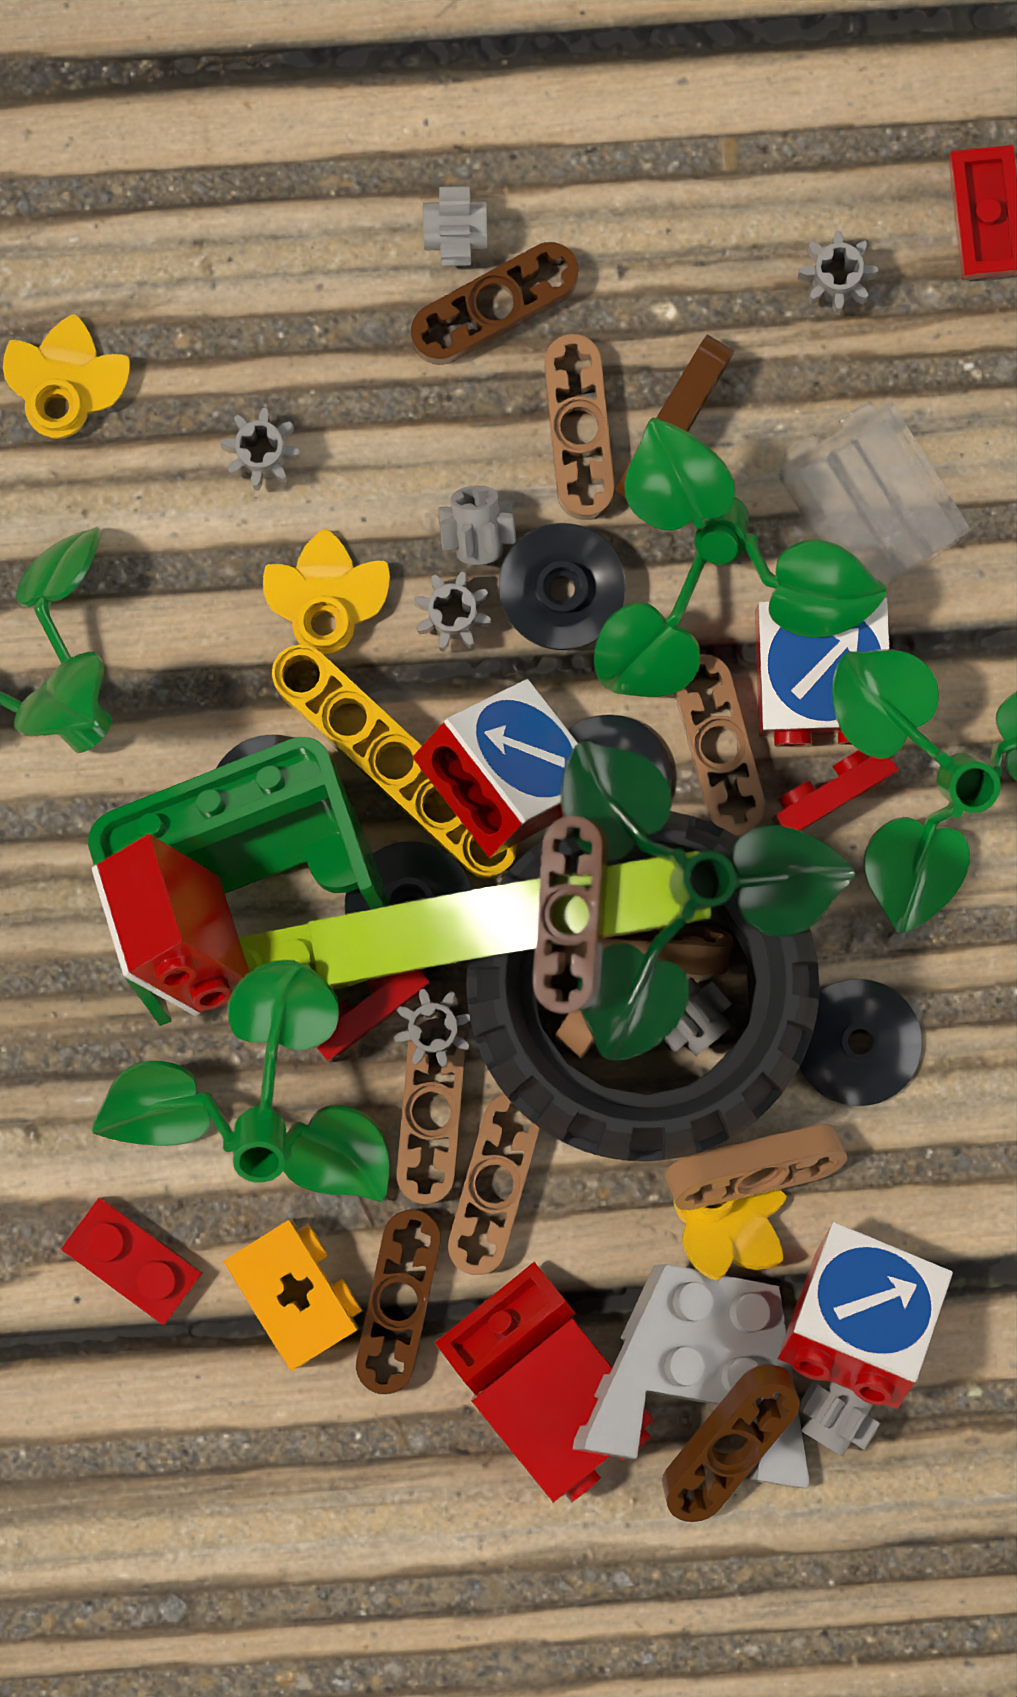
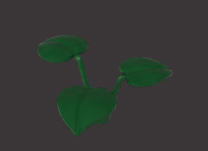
M581 741L575 745L568 758L562 777L561 806L563 817H583L599 824L606 833L609 842L608 862H614L623 858L635 843L643 852L671 862L674 869L670 875L669 888L673 899L680 906L678 913L650 943L645 954L634 945L628 943H614L602 948L598 994L587 1008L581 1010L583 1019L593 1036L600 1054L610 1061L638 1056L659 1044L678 1025L688 1004V978L684 970L678 965L656 959L660 951L682 926L694 917L695 912L724 903L730 898L734 889H740L737 898L738 909L743 919L751 927L764 935L773 937L792 936L810 928L823 916L838 894L853 880L855 876L854 869L841 855L824 842L807 833L785 826H762L744 834L733 846L731 853L732 864L725 856L717 852L706 851L688 857L681 849L673 850L654 843L646 835L661 829L669 818L671 811V789L662 771L644 756L629 750L605 747L588 741ZM574 828L573 840L583 851L591 855L592 842L581 839L580 828ZM579 977L577 990H582L583 978Z

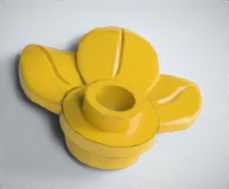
M70 315L51 329L44 338L40 348L20 340H10L4 354L3 372L8 387L25 400L26 417L33 429L47 438L63 439L78 432L86 422L88 414L108 409L117 402L128 383L130 359L122 354H108L97 357L92 337L86 326L78 316ZM55 398H62L69 403L66 415L58 419L49 417L46 414L48 403Z
M321 529L305 545L298 558L296 568L282 564H268L265 566L263 576V592L271 610L292 623L293 633L299 644L312 646L324 656L343 650L352 640L356 624L364 622L380 612L386 601L390 584L387 562L371 561L353 568L352 560L345 547L327 529ZM326 613L335 618L336 627L332 633L319 635L313 631L312 622L319 614Z
M778 1189L713 1205L714 1208L702 1207L693 1210L679 1209L674 1202L677 1215L685 1223L681 1241L687 1258L699 1272L715 1281H720L725 1276L732 1262L739 1267L752 1270H764L779 1266L784 1258L780 1240L767 1218L775 1214L782 1207L787 1196Z

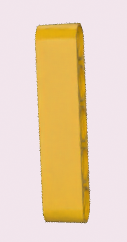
M298 644L290 646L279 653L273 663L272 678L278 693L291 708L469 873L479 879L486 880L501 878L507 874L516 862L517 844L507 849L505 858L497 865L488 867L475 862L470 853L474 838L457 816L449 822L438 823L429 819L424 813L425 800L428 795L437 791V789L415 761H413V767L409 774L403 778L395 780L381 775L377 768V763L383 751L396 746L408 750L413 756L420 749L421 745L320 651L312 646ZM308 661L318 667L320 671L319 681L314 688L307 692H294L286 686L285 674L294 663ZM355 704L366 712V724L357 734L344 736L333 730L331 726L332 715L341 705Z

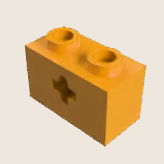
M293 1219L287 1220L223 1260V1263L290 1371H293L357 1331L359 1326L353 1317L362 1312L358 1301L344 1279L341 1278L332 1284L319 1263L328 1257V1253L310 1224L308 1223L298 1229ZM290 1272L297 1281L308 1277L314 1286L307 1293V1299L311 1305L304 1310L297 1301L286 1305L280 1294L288 1288L284 1276Z

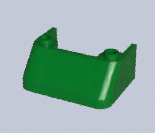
M310 737L289 739L108 811L96 820L88 835V847L94 866L150 833L219 876L225 894L307 862L315 881L324 890L332 893H346L359 888L371 910L390 906L373 852L336 766L324 745ZM127 978L132 989L160 1026L172 1022L165 999Z

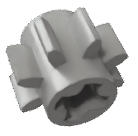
M469 186L439 187L440 201L423 203L424 251L440 250L441 266L471 265V250L487 249L486 201L470 202Z
M836 231L831 245L824 249L813 241L808 245V255L816 264L815 266L806 265L799 268L797 279L812 281L813 290L808 300L810 305L823 299L831 302L834 314L839 315L844 301L850 297L862 305L867 301L869 295L859 282L860 280L867 281L876 278L878 267L864 265L862 256L868 244L865 240L853 247L843 243L841 231ZM833 261L841 262L842 271L849 273L843 285L834 284L833 275L826 273L830 263Z
M262 408L259 420L249 423L241 416L236 415L234 419L239 430L236 439L226 438L222 439L220 443L224 451L237 453L238 459L234 460L227 469L229 475L233 478L246 471L251 475L255 491L260 490L263 478L275 476L278 481L285 484L287 482L283 469L285 461H295L301 458L299 449L294 446H284L283 441L290 437L294 431L292 423L290 421L285 422L276 428L270 423L271 420L267 408ZM266 436L269 439L271 448L276 450V452L265 453L263 462L255 463L250 451L245 448L255 447L259 437Z
M476 485L461 488L451 496V507L438 508L442 549L451 550L455 548L456 556L461 562L471 565L491 563L502 556L503 543L512 544L516 542L512 501L504 500L499 502L498 493L490 487Z
M462 571L457 576L455 584L444 585L436 574L431 576L435 591L430 599L423 596L414 598V605L429 612V618L421 621L417 626L419 635L427 634L434 629L440 635L439 649L442 652L449 646L450 639L461 638L464 645L469 649L473 648V636L470 632L474 626L490 627L491 625L490 617L476 612V606L488 598V591L480 589L472 594L465 588L467 584L466 573ZM452 597L462 599L463 611L470 614L468 619L457 617L454 626L444 625L443 615L439 610H436L437 606H448Z
M691 976L688 979L689 997L684 1015L674 1030L663 1040L674 1052L686 1044L697 1056L733 1026L722 1013L733 1002L714 980L702 989Z
M421 989L419 998L422 1006L414 1012L406 1007H398V1013L403 1018L409 1020V1030L398 1033L394 1036L395 1042L400 1043L410 1040L414 1042L417 1049L412 1056V1063L417 1065L421 1062L426 1052L436 1053L438 1063L444 1068L447 1067L448 1062L445 1050L449 1049L452 1045L463 1050L469 1049L470 1045L457 1035L458 1026L468 1024L470 1016L469 1014H462L455 1017L450 1011L455 1000L454 993H448L444 997L442 1004L431 1003L429 994L425 989ZM437 1011L443 1012L447 1015L444 1025L451 1031L449 1039L446 1042L441 1039H435L430 1047L423 1045L420 1042L423 1032L416 1026L417 1020L421 1015L426 1018H432Z
M812 1382L800 1402L799 1410L810 1416L801 1431L841 1456L844 1455L851 1442L865 1450L881 1423L868 1416L873 1404L861 1400L855 1395L854 1391L833 1382L829 1383L826 1390Z

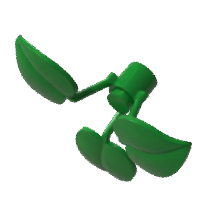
M653 417L647 423L641 442L627 469L624 484L626 500L633 513L640 520L661 530H677L691 521L696 528L694 561L675 606L667 619L652 605L645 602H634L618 609L606 620L596 642L594 654L595 671L605 688L610 689L613 693L623 695L662 697L672 695L690 684L700 666V647L696 638L690 632L676 626L683 618L704 565L707 562L717 565L732 562L743 551L748 553L762 583L767 587L775 589L770 597L768 608L772 620L784 630L803 637H830L859 625L883 602L887 586L876 579L863 563L847 549L837 544L817 539L801 541L783 551L777 560L776 575H774L769 570L757 546L758 537L747 533L749 513L745 504L734 496V479L725 462L707 445L687 431Z
M98 527L76 533L55 543L40 554L24 572L18 584L16 600L25 608L35 605V614L61 664L53 671L48 681L43 682L41 687L31 693L24 702L0 691V705L16 712L14 727L21 735L47 736L58 734L76 753L86 752L97 745L105 737L112 725V716L98 703V695L104 673V662L95 652H85L71 657L50 616V607L52 601H58L68 596L87 573L102 534Z
M894 649L849 651L840 658L832 682L833 710L841 732L856 749L869 756L881 759L895 755L904 745L907 737H909L940 765L936 778L937 787L941 795L949 801L947 806L929 814L925 825L910 817H899L888 821L875 831L866 846L863 867L867 884L891 926L897 932L905 933L935 916L953 898L968 872L970 851L967 839L956 829L937 827V825L951 817L960 818L963 811L967 813L986 811L996 802L1001 788L999 777L1003 772L999 766L1004 753H1006V769L1011 777L1017 781V691L1011 694L999 706L996 712V726L1004 741L998 742L993 746L988 764L969 753H957L949 756L917 729V727L926 724L934 716L938 707V682L931 669L919 658L904 651Z
M295 960L273 961L253 969L238 982L230 996L228 1022L233 1034L238 1039L246 1042H267L260 1105L253 1106L241 1114L235 1122L234 1131L231 1129L213 1096L208 1092L196 1093V1080L193 1074L180 1065L166 1061H144L122 1071L110 1086L93 1120L92 1133L101 1137L132 1144L172 1146L189 1143L201 1137L208 1131L212 1119L223 1138V1150L233 1152L234 1170L247 1181L256 1183L268 1182L284 1172L296 1185L310 1191L329 1195L360 1196L378 1202H383L388 1187L389 1155L387 1145L380 1128L368 1115L351 1107L339 1105L325 1106L312 1116L308 1125L299 1121L294 1122L286 1133L285 1121L272 1109L279 1044L292 1050L314 1048L330 1038L338 1023V1000L331 986L327 985L326 981L309 965Z

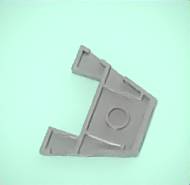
M668 1264L654 1265L620 1338L625 1341L611 1373L603 1375L594 1395L598 1398V1401L587 1425L580 1426L574 1439L573 1449L620 1458H637L646 1392L719 1405L742 1375L756 1366L766 1364L777 1365L786 1369L793 1378L792 1366L777 1359L786 1336L779 1286L724 1276L720 1281H715L704 1276L698 1270ZM775 1393L771 1398L776 1400L779 1397V1393ZM759 1396L756 1399L757 1404L759 1405L764 1398ZM799 1412L745 1480L808 1489L809 1475Z

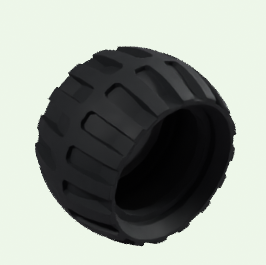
M670 811L669 818L661 829L646 835L654 843L673 850L681 849L685 853L698 851L717 852L725 856L731 864L732 849L735 842L739 839L738 836L708 821ZM573 838L561 840L559 846L560 853L571 856V873L577 872L579 857L587 853L576 844ZM543 840L514 864L498 886L540 879ZM635 843L623 858L614 862H608V866L658 857L643 852ZM734 889V892L727 901L712 907L730 925L747 963L748 1009L733 1047L705 1076L678 1089L643 1095L605 1088L568 1065L541 1027L533 985L535 949L468 961L467 1001L476 1043L490 1074L512 1104L532 1123L565 1144L601 1157L641 1162L676 1159L705 1151L729 1140L759 1119L782 1095L804 1059L814 1031L819 1003V968L810 928L788 937L764 935L751 927L740 914L737 904L740 889Z

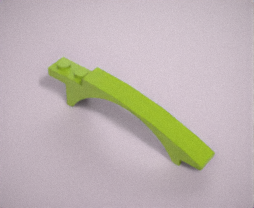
M689 852L686 855L691 857L701 852ZM661 858L608 866L603 938L665 928L680 909V906L673 899L669 888L670 875L674 869L671 862ZM577 872L571 873V876L557 875L556 886L575 884L590 889L592 876L579 877ZM540 879L310 921L309 924L239 937V941L249 972L265 963L279 960H295L309 965L333 990L353 987V985L360 982L398 973L535 949ZM568 895L560 899L554 908L555 924L562 932L568 935L577 934L582 931L589 920V909L585 901L576 895ZM710 908L695 912L694 917L687 922L711 918ZM552 941V946L559 945L558 943Z

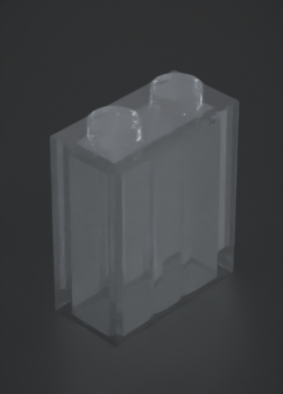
M869 401L852 410L838 421L843 430L821 442L817 434H814L802 440L784 454L789 462L781 467L778 477L816 539L828 541L847 549L863 563L876 579L886 586L891 585L964 541L971 532L966 520L892 401L877 409Z

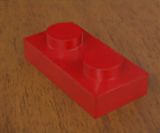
M1014 145L951 151L948 161L962 280L1017 275V171Z
M857 750L832 766L838 776L818 789L815 788L811 780H808L780 797L778 801L783 810L775 814L772 821L777 826H785L802 831L892 777L898 771V768L891 757L876 758Z
M418 969L370 980L366 985L373 994L353 1009L346 1000L338 1005L339 1016L335 1031L329 1039L316 1046L328 1062H331L393 1015L398 1007H403L419 995L421 989H427L431 984L421 970Z
M102 1197L96 1200L61 1248L63 1252L163 1326L166 1325L203 1274L202 1271Z
M533 1262L438 1339L435 1344L463 1382L477 1395L576 1313L538 1265Z

